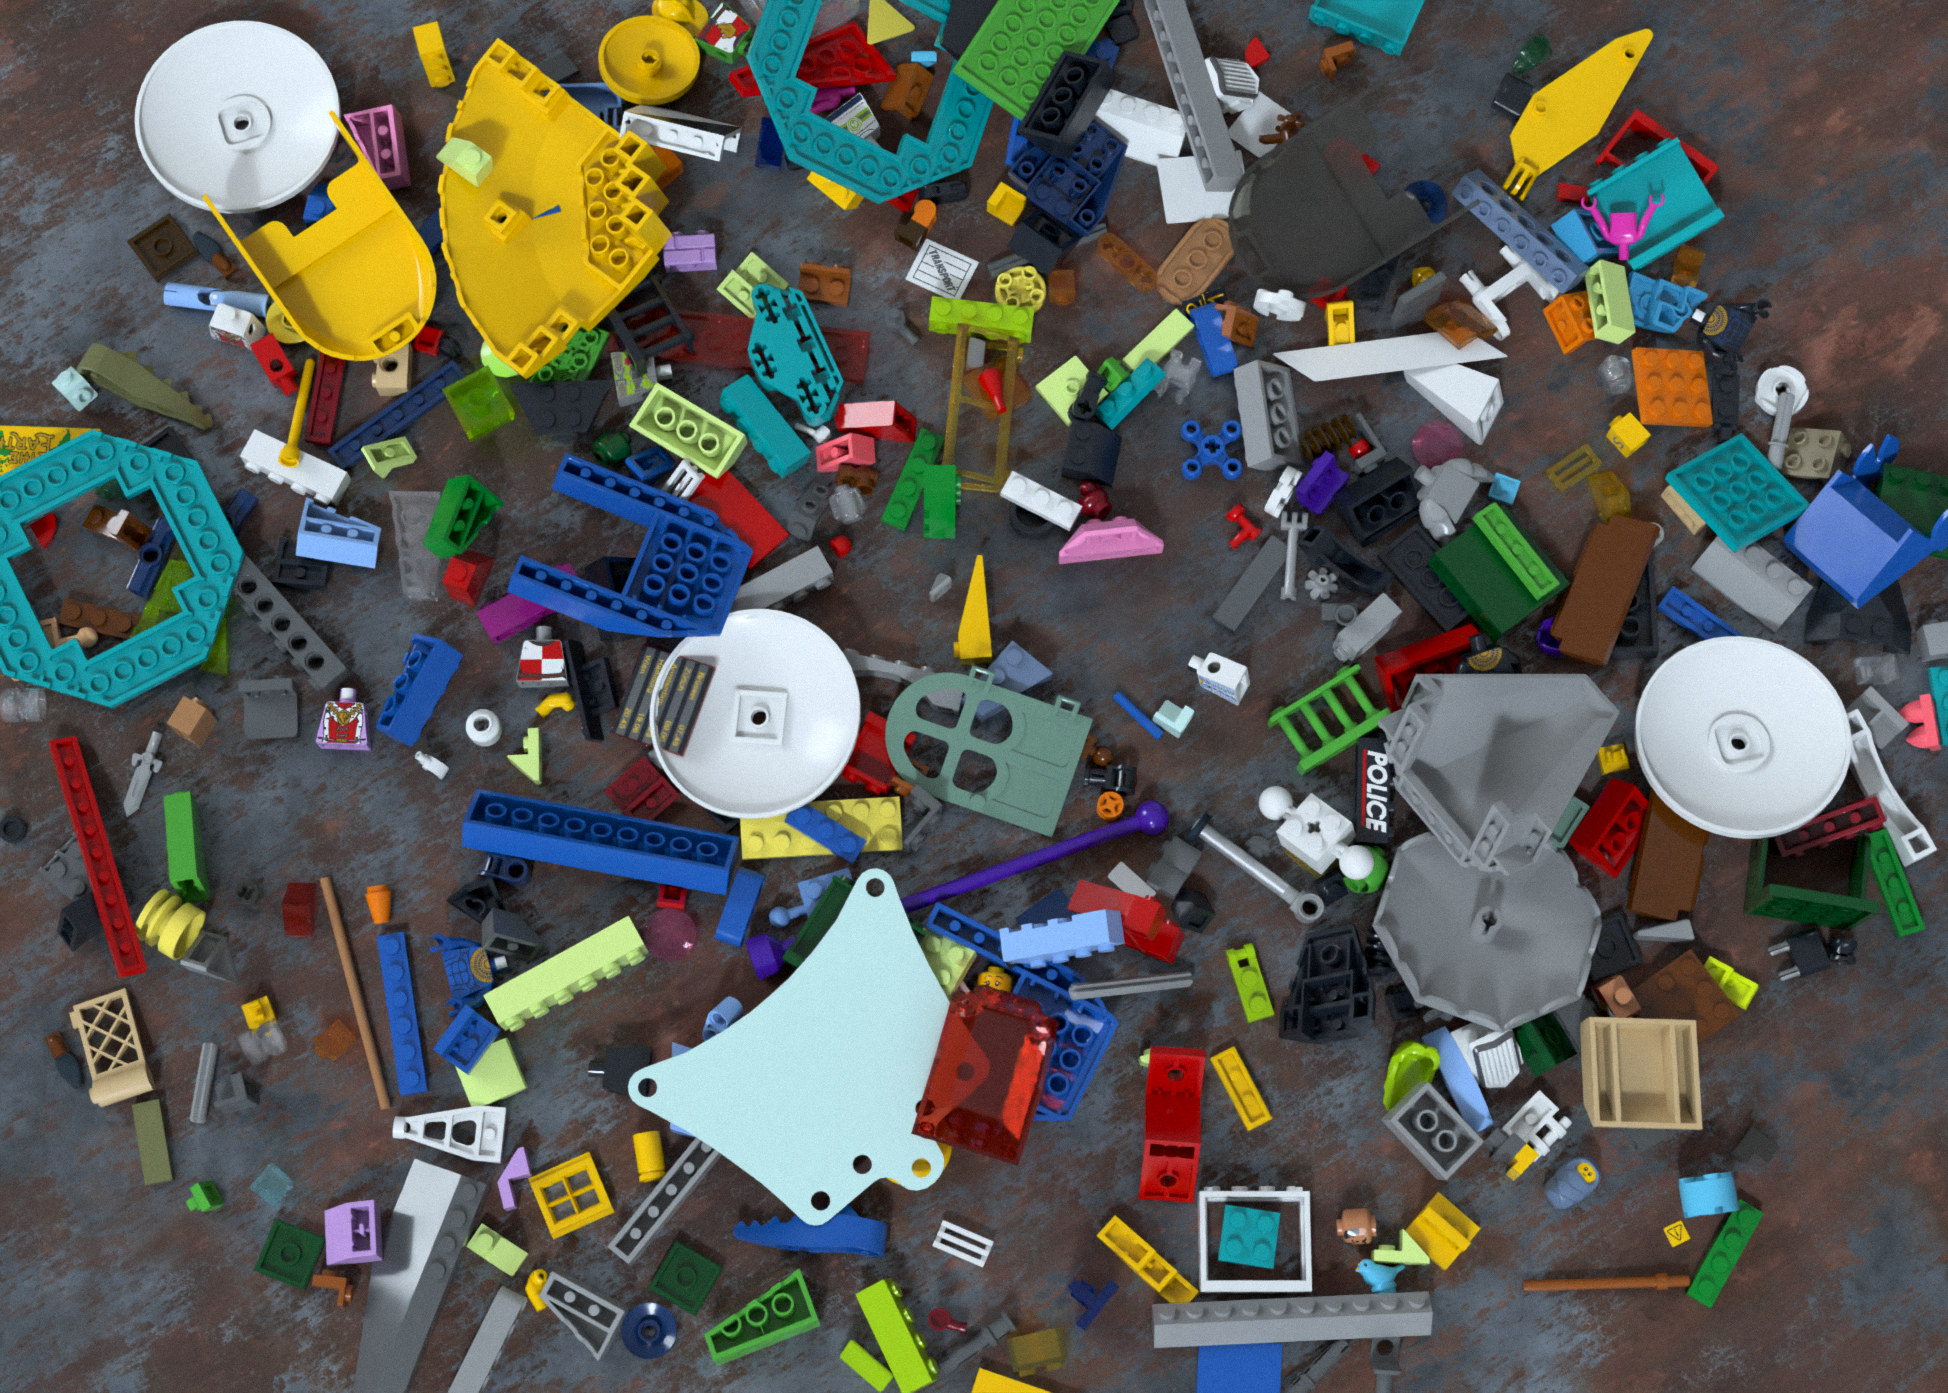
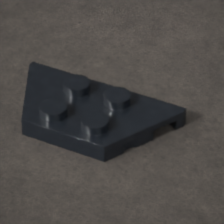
M611 380L511 383V389L537 436L589 434L594 418L603 405L602 401L608 389L610 390L612 386Z

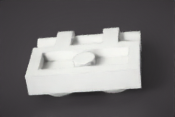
M1538 1090L1505 1124L1502 1130L1509 1137L1515 1132L1523 1141L1529 1142L1533 1146V1150L1539 1154L1533 1161L1536 1162L1541 1155L1545 1156L1550 1151L1549 1147L1558 1138L1562 1139L1567 1133L1566 1129L1572 1122L1566 1116H1563L1557 1122L1552 1116L1559 1108ZM1546 1125L1550 1131L1540 1139L1536 1133Z

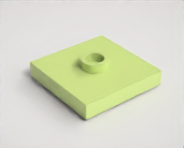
M1076 355L1036 385V390L1067 426L1072 424L1068 418V408L1075 402L1078 394L1083 389L1087 380L1086 374L1089 372ZM1102 388L1099 394L1100 397L1097 404L1108 396V392L1104 388ZM1080 407V408H1081V409H1080V413H1081V414H1084V413H1083V410H1084V409H1083L1082 407Z

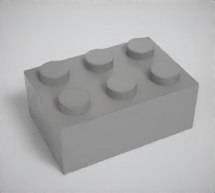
M1418 1082L1381 1119L1437 1180H1447L1484 1142L1429 1082Z

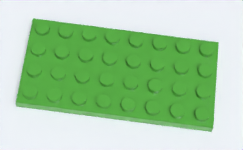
M998 0L954 66L952 72L1016 118L1023 121L1063 51L1066 50L1085 55L1120 0Z

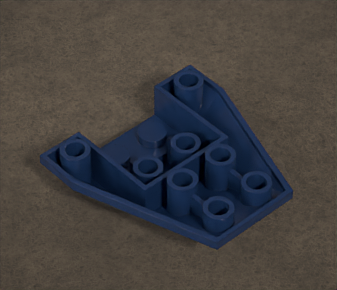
M1093 118L1069 160L1049 155L1037 146H1034L1021 155L1007 174L1018 192L1027 198V202L1037 210L1043 208L1077 234L1088 237L1105 215L1128 145Z

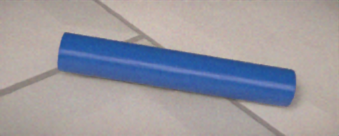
M1120 690L1113 696V699L1156 740H1159L1164 735V732Z

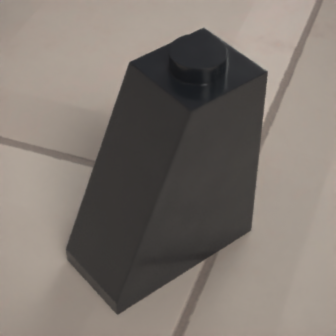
M123 883L122 888L130 909L133 894L129 886ZM93 891L61 910L57 933L72 952L104 929Z

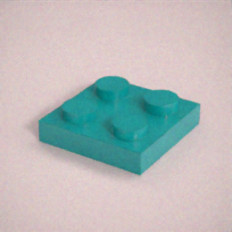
M1225 1205L1217 1261L1273 1269L1280 1213Z

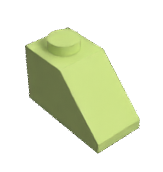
M454 137L448 141L436 156L438 160L477 188L494 169L492 156L474 143Z

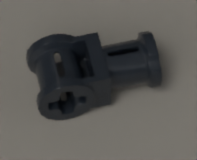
M1087 372V380L1083 389L1078 394L1075 402L1068 408L1067 414L1071 422L1073 419L1088 421L1094 415L1096 404L1100 397L1099 394L1102 388L1108 384V380L1104 376L1096 372ZM1080 407H1082V408L1084 409V410H1083V413H1084V414H1081V413H1080V409H1081Z
M1086 764L1083 788L1088 786L1104 787V792L1111 791L1116 792L1120 796H1134L1133 779L1134 774L1137 773V768L1129 765H1107L1106 769L1091 768L1090 765ZM1123 776H1125V785H1123Z

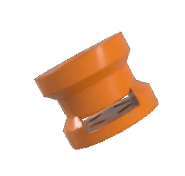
M1110 791L1102 794L1098 799L1096 808L1098 816L1108 822L1117 820L1123 811V799L1116 792Z

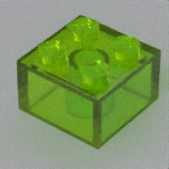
M488 365L442 389L448 404L470 442L516 418L509 401Z

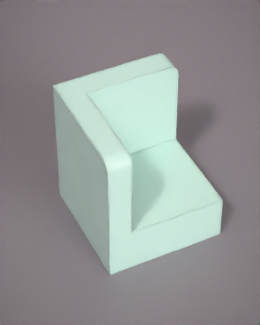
M1166 700L1159 711L1155 713L1152 721L1179 738L1192 719L1194 710L1186 705L1184 709H1181L1169 700Z

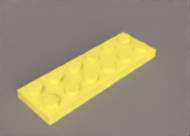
M900 797L811 801L807 803L866 840L867 842L860 853L903 850ZM789 813L763 819L740 818L742 860L835 854L784 823Z

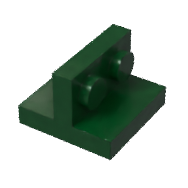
M1552 1012L1512 1028L1516 1042L1520 1047L1521 1055L1535 1078L1577 1054Z

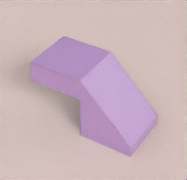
M524 1147L517 1149L498 1180L503 1208L506 1211L518 1209L512 1182L533 1176L527 1149Z

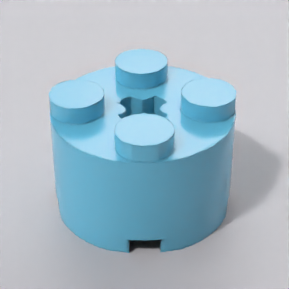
M1732 1172L1678 1179L1684 1218L1740 1210Z

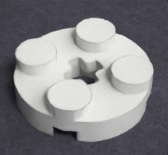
M1258 289L1253 308L1265 316H1268L1269 312L1277 314L1276 319L1299 321L1301 317L1303 318L1306 303L1293 298L1294 294L1288 290H1279L1278 293H1273L1268 290Z
M1779 366L1778 368H1770L1761 375L1756 383L1755 402L1765 412L1776 416L1779 401L1776 388L1780 389L1783 386L1786 388L1785 392L1795 395L1793 415L1802 409L1808 399L1809 390L1805 384L1806 380L1793 367Z
M1289 465L1279 479L1277 487L1274 488L1264 511L1276 518L1280 516L1285 504L1287 505L1294 492V486L1297 485L1302 476L1301 471Z

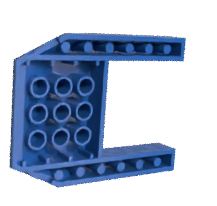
M565 453L556 473L552 490L648 527L624 589L619 594L520 555L511 575L507 592L605 631L660 638L720 636L753 550L745 542L739 540L738 535L731 528L728 530L712 510Z
M937 902L925 924L926 930L974 950L978 958L996 967L1004 968L1005 972L1019 978L983 1049V1053L989 1061L990 1069L988 1076L963 1101L1008 1121H1071L1119 1022L1109 1012L1100 997L1072 1000L1070 998L1068 988L1072 984L1088 982L1082 974L1060 963H1053V960L1046 962L1047 966L1042 968H1030V964L1018 963L1013 969H1009L997 956V953L1002 950L999 932ZM960 1064L956 1067V1076L960 1080L969 1081L974 1076V1069L971 1071Z

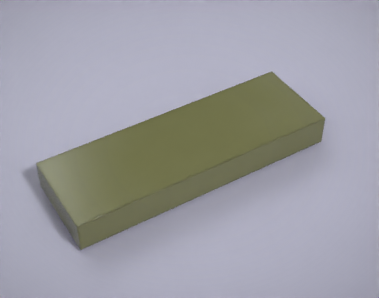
M156 1099L133 1104V1116L145 1185L150 1186L173 1181L174 1175L161 1100Z

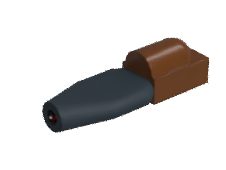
M200 231L193 235V240L200 255L207 262L212 263L226 280L239 271L234 263L223 253V248L214 239Z
M57 1030L45 1037L44 1040L56 1060L55 1065L61 1077L74 1089H77L84 1084L81 1065L76 1055L71 1052L61 1031Z

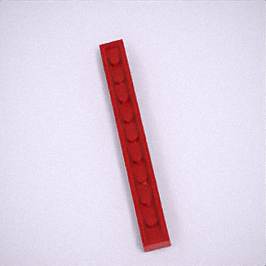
M70 736L49 740V749L118 978L145 973L147 966L77 737Z

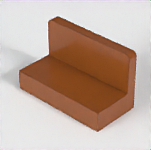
M919 63L900 64L895 70L897 74L896 79L890 82L880 108L884 111L897 110L907 119L916 120L934 75Z

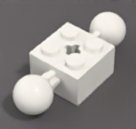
M1272 786L1262 792L1259 798L1260 811L1268 819L1286 820L1276 833L1281 845L1320 874L1336 858L1339 859L1342 873L1350 879L1360 880L1371 873L1374 867V858L1371 852L1360 845L1348 847V844L1356 837L1352 822L1312 793L1296 809L1293 806L1291 794L1285 788Z

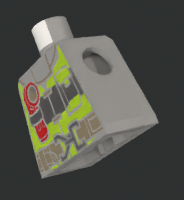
M624 352L611 353L620 407L645 400L658 381L673 379L671 364L656 366L654 356L648 358L649 361L646 362L648 373L638 377Z

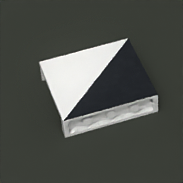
M641 104L624 111L619 137H623L630 130L648 144L721 161L723 149L737 152L742 127L654 105Z

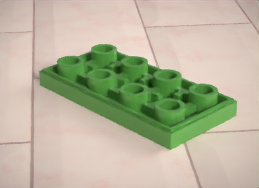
M568 325L563 326L561 331L565 332ZM596 326L590 332L580 327L566 345L568 348L534 373L529 383L589 380L610 333Z

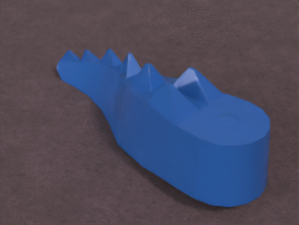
M846 1205L839 1214L834 1215L822 1225L814 1226L807 1224L796 1214L787 1223H781L774 1216L764 1226L753 1220L750 1227H747L743 1221H740L733 1228V1234L738 1240L784 1250L806 1253H854L869 1257H884L888 1225L880 1221L859 1217L850 1205Z

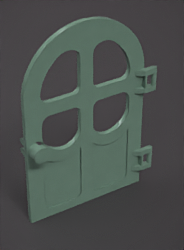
M972 665L969 676L953 672L928 675L912 683L899 695L887 718L885 741L891 763L907 783L913 786L918 784L936 798L1049 837L1053 836L1093 721L1089 717L1077 714L1081 702L1058 694L1055 705H1051L992 684L995 672ZM979 672L988 675L987 681L974 678L975 673ZM940 689H959L966 695L960 718L954 728H947L919 718L916 714L918 701L923 696ZM983 700H991L1002 704L1010 712L1012 732L1001 743H990L973 737L970 734V727L978 704ZM1061 702L1074 705L1072 712L1060 708ZM917 731L948 743L949 749L938 777L928 778L924 776L910 762L904 750V740L910 732ZM968 749L984 754L995 762L997 768L996 777L992 784L981 792H969L956 787L953 783V776L961 753L964 750Z

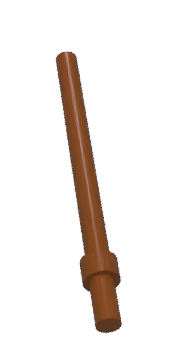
M1655 1273L1654 1276L1523 1280L1524 1292L1655 1287V1290H1668V1287L1690 1286L1689 1275L1667 1276V1273Z

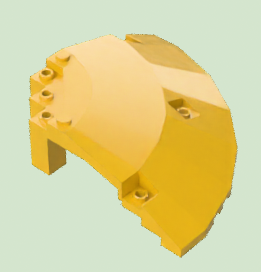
M497 38L473 68L466 84L468 89L463 100L458 102L456 107L458 112L453 123H449L445 140L448 143L454 137L474 143L492 156L494 169L477 188L444 164L443 174L440 175L438 183V193L441 201V208H439L440 228L443 231V243L441 245L445 260L448 262L451 271V279L454 281L457 290L456 295L460 306L467 313L493 354L522 377L528 379L568 348L566 345L580 327L590 332L647 276L658 262L659 257L657 254L672 236V233L658 217L669 203V200L655 183L665 171L666 166L646 141L630 130L623 137H619L620 133L573 99L558 83L520 56L515 49ZM546 91H550L546 96H543ZM557 205L560 207L561 212L532 219L547 210L553 209ZM503 217H507L503 223H500ZM568 325L566 331L562 332L563 326Z

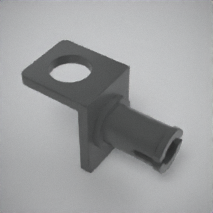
M1400 1337L1371 1338L1369 1363L1373 1373L1376 1374L1374 1393H1392L1393 1375H1401V1368L1398 1364ZM1386 1339L1392 1342L1393 1349L1389 1354L1384 1355L1378 1352L1377 1345L1381 1340Z

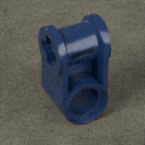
M484 851L486 857L482 869L477 873L479 877L485 878L492 875L496 882L519 887L525 886L530 882L532 871L524 860L509 855ZM516 867H524L522 876L518 878L512 877V872Z

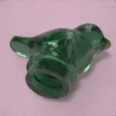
M1534 35L1528 40L1527 44L1522 46L1518 57L1513 62L1512 68L1520 74L1529 68L1539 66L1553 52L1550 48V41L1543 35Z

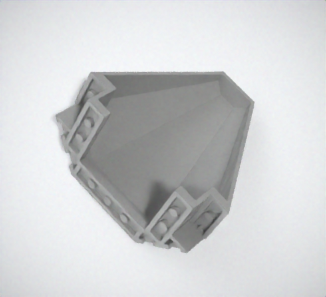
M1416 674L1401 706L1402 709L1379 719L1378 724L1379 728H1382L1386 733L1387 742L1384 743L1388 762L1394 764L1396 777H1393V782L1396 790L1458 864L1466 868L1476 866L1478 870L1492 873L1502 871L1503 875L1510 876L1536 863L1620 712L1586 674Z

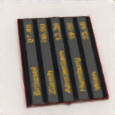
M645 644L642 645L610 730L611 734L644 744L645 747L650 746L654 748L650 732V704L656 680L663 665L670 656V652ZM681 655L673 663L664 681L663 688L658 694V716L655 720L658 726L661 748L664 751L684 757L716 667Z

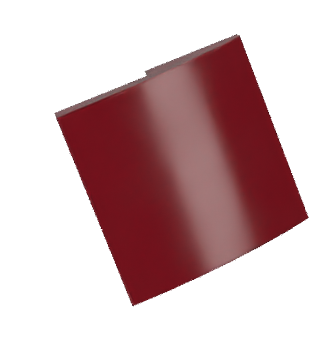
M645 756L638 759L603 790L625 816L651 821L680 796Z

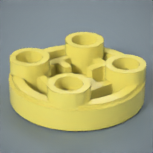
M1018 266L1004 271L998 276L995 286L997 304L1035 308L1034 313L1042 307L1046 297V285L1034 267Z

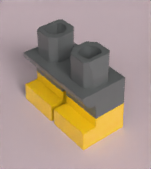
M1499 1127L1483 1142L1493 1153L1489 1159L1496 1161L1501 1158L1510 1167L1506 1175L1513 1181L1539 1156L1515 1132L1509 1137Z

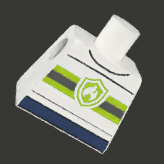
M860 93L825 118V120L881 147L876 142V139L880 136L879 123Z

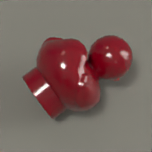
M1090 480L1083 481L1079 487L1083 497L1078 500V504L1082 506L1081 513L1087 517L1104 519L1112 509L1107 492L1099 489L1098 483L1095 484Z

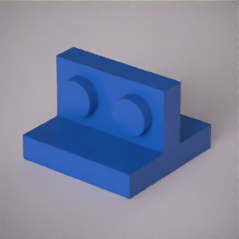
M465 1004L433 1050L446 1061L469 1075L501 1030Z

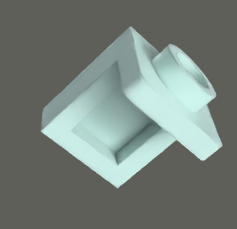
M71 366L66 371L61 372L57 379L52 382L53 386L78 411H81L98 396L90 384Z

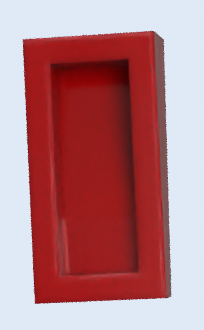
M1559 182L1557 185L1556 201L1581 204V200L1585 196V204H1588L1589 197L1587 191L1589 188Z

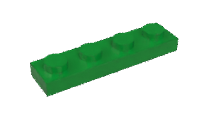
M921 428L883 513L882 523L906 531L924 490V465H935L945 443L944 436Z
M1887 828L1870 833V868L1897 938L1923 931L1926 928Z
M1738 1199L1740 1210L1730 1212L1685 1292L1687 1296L1707 1308L1713 1306L1764 1214L1741 1199Z

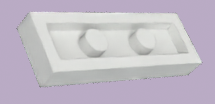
M1012 471L1000 493L1001 497L1068 531L1071 530L1082 510L1081 505Z

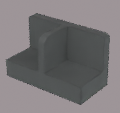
M242 1072L230 1075L231 1080L218 1083L215 1087L218 1099L217 1102H214L215 1108L225 1114L258 1106L253 1080Z

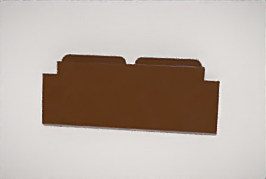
M1613 514L1609 525L1597 522L1596 527L1590 531L1573 572L1574 582L1567 588L1550 629V634L1561 643L1558 650L1572 663L1607 665L1661 528L1658 525Z
M1652 787L1626 910L1656 922H1673L1677 920L1678 911L1690 912L1695 907L1704 865L1702 851L1703 846L1708 843L1710 831L1688 822L1675 813L1662 801Z

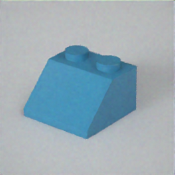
M1573 209L1551 225L1555 232L1554 236L1589 268L1600 259L1606 261L1619 255L1618 246L1605 240L1589 210Z

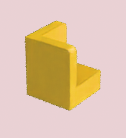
M1000 182L987 201V212L1013 226L1025 210L1027 198L1003 182Z

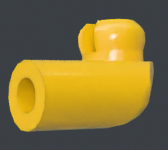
M567 692L552 693L535 708V711L542 718H545L556 707H562L565 711L572 710L575 706V700Z

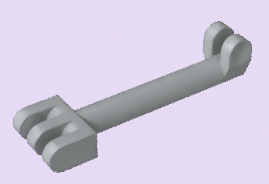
M1282 511L1281 530L1288 531L1284 586L1281 587L1280 597L1282 600L1291 598V600L1296 601L1295 574L1298 549L1296 542L1298 541L1299 531L1305 532L1307 530L1308 513L1303 512L1302 522H1297L1298 512H1292L1291 522L1287 521V511Z

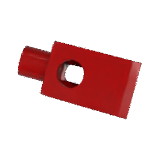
M270 333L250 344L252 351L274 388L280 387L286 397L296 393L299 390L294 381L297 374L274 334ZM283 367L281 371L275 372L276 369Z

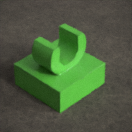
M1113 357L1106 359L1097 371V373L1108 380L1105 388L1111 394L1130 374L1129 370L1125 371L1120 366L1122 362L1115 360Z
M212 1180L198 1182L193 1185L190 1190L194 1196L186 1201L190 1211L197 1208L198 1210L201 1209L202 1212L216 1210L225 1204Z

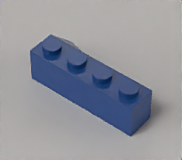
M413 633L410 640L414 643L411 652H406L402 660L406 664L401 675L395 677L393 682L394 695L387 697L375 727L396 742L411 747L419 739L423 726L427 719L432 716L437 701L445 693L447 684L453 673L459 668L463 654L441 639Z

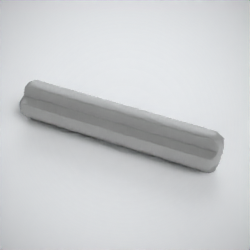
M206 1042L202 1045L190 1113V1121L193 1123L202 1124L206 1122L218 1053V1045L215 1043Z

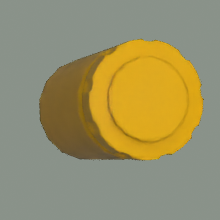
M649 1131L633 1135L637 1168L640 1174L639 1182L661 1181L666 1172H664L665 1162L660 1131Z

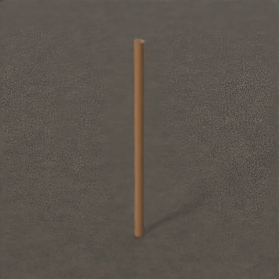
M324 877L320 879L378 1101L381 1111L388 1110L392 1106L331 878Z

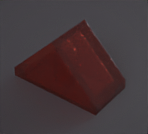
M289 882L282 901L285 936L313 937L316 883Z

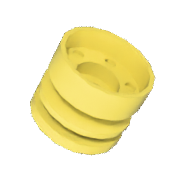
M164 888L159 890L142 910L135 925L137 937L141 941L145 940V943L151 947L158 943V951L176 961L185 955L200 934L206 919V913L189 902L182 905L180 897L177 895L173 896V893Z

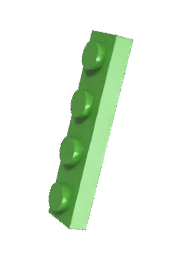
M1496 502L1475 514L1472 518L1537 601L1559 586L1558 580Z

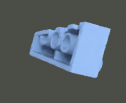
M1108 909L1072 915V921L1070 918H1056L1047 920L1048 924L1030 923L1021 925L1022 930L999 929L1003 962L1030 964V968L1046 967V962L1052 960L1053 963L1067 962L1069 957L1074 955L1076 958L1092 956L1091 951L1098 950L1099 953L1111 952L1115 950L1114 946L1125 944L1121 912Z

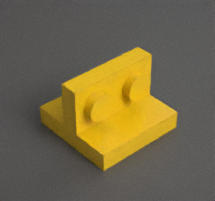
M1437 1192L1405 1231L1427 1256L1445 1271L1456 1257L1467 1249L1471 1244L1470 1241L1481 1228L1441 1193Z

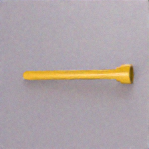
M313 359L305 361L288 442L280 450L278 462L281 465L289 468L297 467L300 463L301 453L299 452L298 442L315 369V361Z

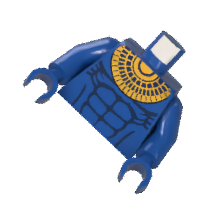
M442 934L431 936L429 940H436L438 947L433 946L429 948L430 951L434 953L441 949L445 950L441 954L452 998L444 1006L452 1005L455 1008L448 1016L455 1017L465 1004L472 1009L481 1007L486 1001L483 995L497 987L495 973L509 970L506 955L490 958L488 950L482 949V945L479 942L460 937H444Z

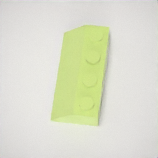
M659 383L655 384L629 425L630 428L683 459L689 458L691 464L716 479L722 476L736 462L748 443L745 434Z

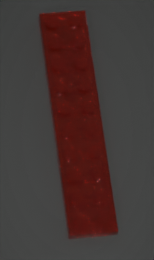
M619 303L615 308L616 310L621 309L623 311L636 304ZM656 307L627 320L625 326L627 329L632 328L634 330L665 316L666 313L662 307ZM675 309L685 327L690 326L696 340L693 341L694 352L689 354L684 343L654 356V359L754 371L749 360L748 345L755 318ZM671 324L637 339L638 342L636 344L638 348L643 347L645 349L678 333ZM795 324L801 337L797 341L798 344L810 340V336H805L800 324ZM819 326L843 381L864 384L870 332ZM611 331L608 353L623 352ZM757 351L756 353L759 354L766 372L770 373L764 354L761 351ZM811 354L810 358L815 367V371L811 372L812 375L825 371L824 367H819L814 354Z

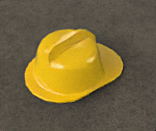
M654 0L652 4L653 16L667 18L680 24L693 37L697 36L708 21V13L705 7L696 0Z

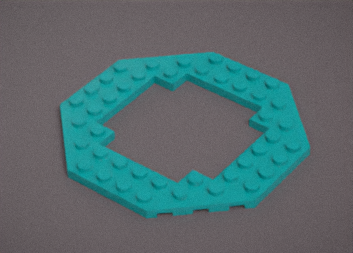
M766 0L746 58L790 161L877 204L972 166L994 101L952 72L958 62L956 59H954L926 143L906 133L902 136L895 155L810 112L818 88L795 76L823 0ZM898 0L941 23L934 46L947 52L940 45L952 0Z
M92 429L0 476V668L4 675L113 709L209 659L245 552L198 461L173 455L153 447L143 446L123 438L106 435ZM117 478L127 499H131L150 488L152 489L195 576L171 588L182 609L181 613L88 659L77 638L53 649L10 560L33 549V545L23 527L24 524Z

